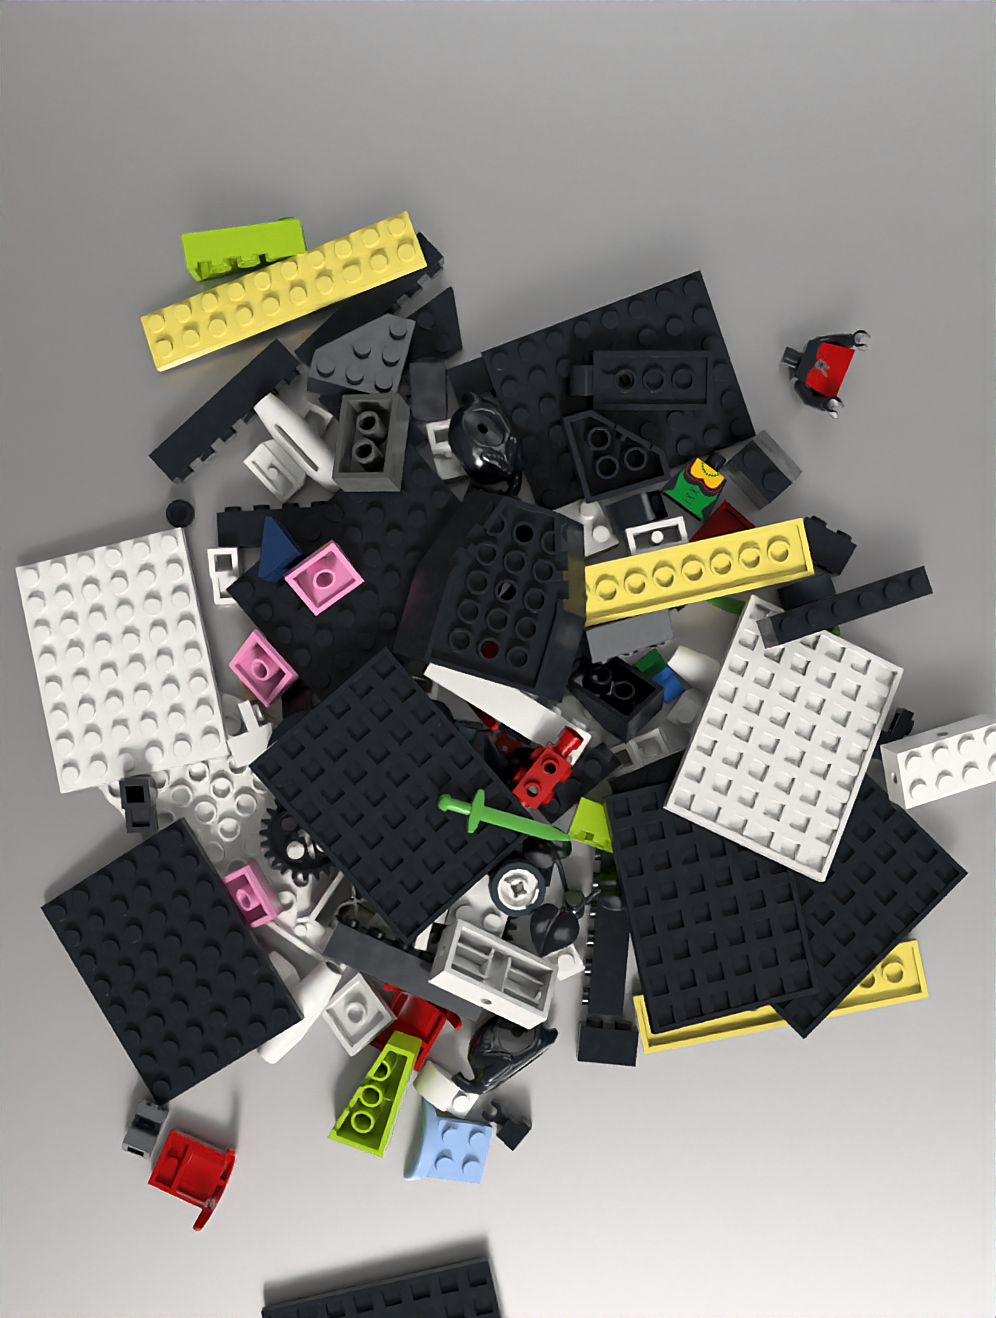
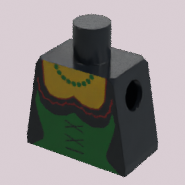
M712 451L705 462L694 456L661 488L660 494L701 524H704L708 520L727 482V479L718 473L727 460L716 451Z

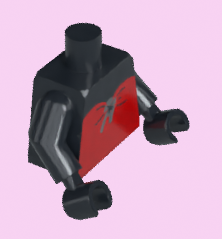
M858 330L854 334L833 333L817 336L813 340H808L802 352L788 346L785 348L780 363L795 368L790 382L794 384L795 392L806 406L820 411H827L832 418L836 419L839 417L838 413L832 409L838 405L843 408L845 407L841 399L837 397V394L855 352L852 347L855 346L860 351H866L869 348L866 344H859L862 338L871 337L866 331Z

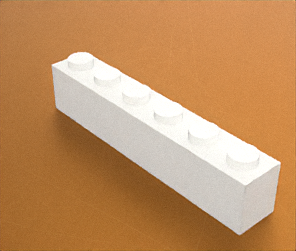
M428 662L421 671L425 676L538 745L545 746L548 741L555 744L559 739L558 734L565 726L573 728L583 737L584 741L577 750H572L569 754L573 758L572 766L575 765L592 737L585 732L588 726L575 718H572L570 722L560 717L563 713L562 710L549 702L544 707L536 702L538 696L531 693L520 692L511 687Z

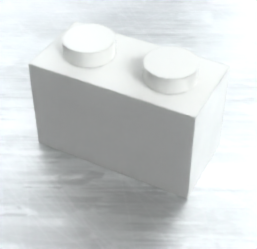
M683 516L628 528L623 533L628 557L689 543Z

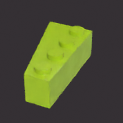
M294 217L280 218L276 222L255 223L252 225L180 234L187 269L197 283L260 270L292 256L304 254L307 251L300 219H294Z
M581 797L566 834L571 839L613 853L602 804Z
M397 1030L394 1031L327 1138L378 1157H383L396 1125L422 1043L421 1039Z

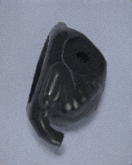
M473 392L465 393L462 396L461 406L454 412L449 424L448 444L452 453L460 460L462 469L480 484L490 485L506 481L509 487L505 492L507 494L513 492L518 496L521 490L522 473L527 465V457L520 438L514 433L506 416L497 405Z
M495 1015L486 1020L474 1032L469 1042L467 1060L474 1079H466L460 1071L451 1080L465 1093L481 1095L492 1091L547 1051L555 1043L559 1034L556 1028L548 1029L543 1022L531 1029H527L500 1015Z

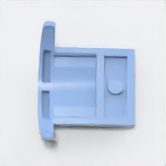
M422 1096L420 1140L413 1164L409 1171L404 1174V1178L417 1181L422 1177H431L480 1184L493 1126L490 1123L436 1116L435 1106Z

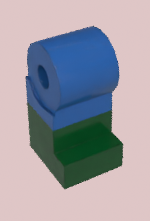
M656 648L651 649L633 663L637 670L665 688L663 701L667 705L685 692V688L672 673L671 668Z

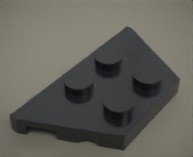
M450 286L406 318L414 320L416 323L405 366H409L411 358L446 357L447 362L463 351L454 291Z

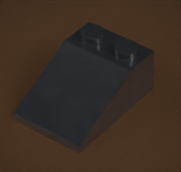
M584 655L581 656L573 664L566 686L603 729L625 744L662 709L665 690L663 686L618 656L613 657L611 661L604 664L592 663Z

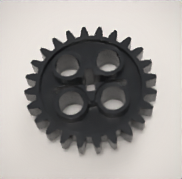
M275 798L276 810L266 809L271 818L261 819V823L267 826V829L259 831V835L266 837L267 840L261 842L260 846L261 848H270L264 854V857L266 859L275 858L271 867L274 869L281 865V876L291 871L292 881H295L299 874H302L304 883H307L309 875L312 874L318 882L320 880V872H324L330 877L329 868L333 866L338 869L337 866L324 852L317 849V844L312 838L315 859H310L306 840L303 836L299 837L304 834L303 828L299 823L293 830L282 828L283 820L292 816ZM294 845H300L304 848V854L298 859H292L288 856L289 849Z

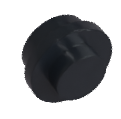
M182 499L175 500L168 505L166 518L172 526L186 528L193 523L195 510L188 501Z

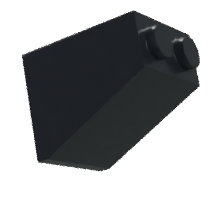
M765 429L721 468L759 511L776 499L803 472Z

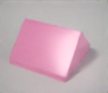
M333 540L283 574L284 579L315 615L321 613L364 582L343 550Z
M257 629L250 634L228 664L266 707L272 705L300 679L295 670Z
M256 859L221 878L251 929L273 920L284 911Z

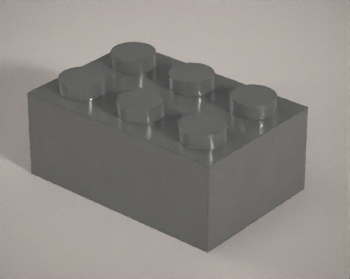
M399 393L342 396L332 479L344 492L400 491L410 407Z

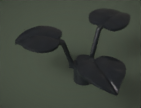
M529 835L523 841L524 858L536 865L538 869H548L556 863L564 894L560 909L551 903H546L537 908L531 917L530 934L532 943L538 955L543 958L552 952L568 947L577 939L580 930L578 920L585 913V905H590L591 900L600 893L599 901L602 907L613 911L624 910L625 908L616 865L606 867L600 872L598 876L600 888L593 889L585 897L578 890H569L564 868L560 861L571 855V841L546 840Z

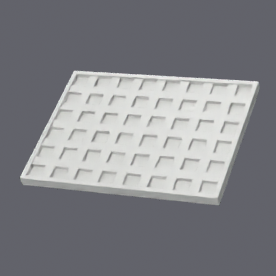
M183 528L163 531L15 568L61 793H69L119 781L121 778L141 776L231 754L226 741L229 739Z
M752 594L746 600L662 808L818 882H824L904 669L826 630L765 649L756 621L785 612V610Z

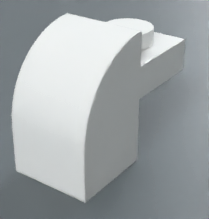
M251 700L238 704L248 732L226 740L237 768L250 764L267 749L269 739L275 729L274 723L262 725L261 721L265 720L259 704L254 705Z

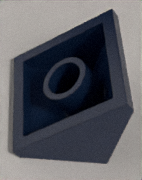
M265 516L258 577L276 583L283 577V574L308 556L282 523L272 517Z

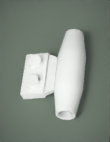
M272 393L266 395L254 407V410L274 439L262 442L247 457L244 463L282 504L286 503L305 484L307 475L335 495L341 488L332 479L335 456L333 451L299 414Z
M677 645L669 657L667 665L692 687L678 697L667 714L666 719L687 732L693 733L721 663L697 651Z
M278 952L270 953L268 957L305 1018L257 1048L258 1054L264 1060L276 1063L303 1037L328 1004L343 974L341 968L328 959L323 960L301 981L297 974V969Z

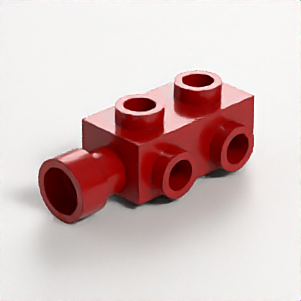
M565 726L558 734L559 739L555 744L550 741L545 746L539 744L529 757L533 760L527 769L522 766L513 777L512 781L516 784L513 787L512 793L515 794V797L522 805L526 807L531 806L535 810L541 803L546 805L556 792L553 789L559 780L564 782L571 774L573 767L570 765L573 758L569 754L572 750H577L584 741L583 737L573 728ZM547 763H552L555 765L556 769L554 771H549V769L545 767V765ZM535 786L538 792L533 793L528 787Z

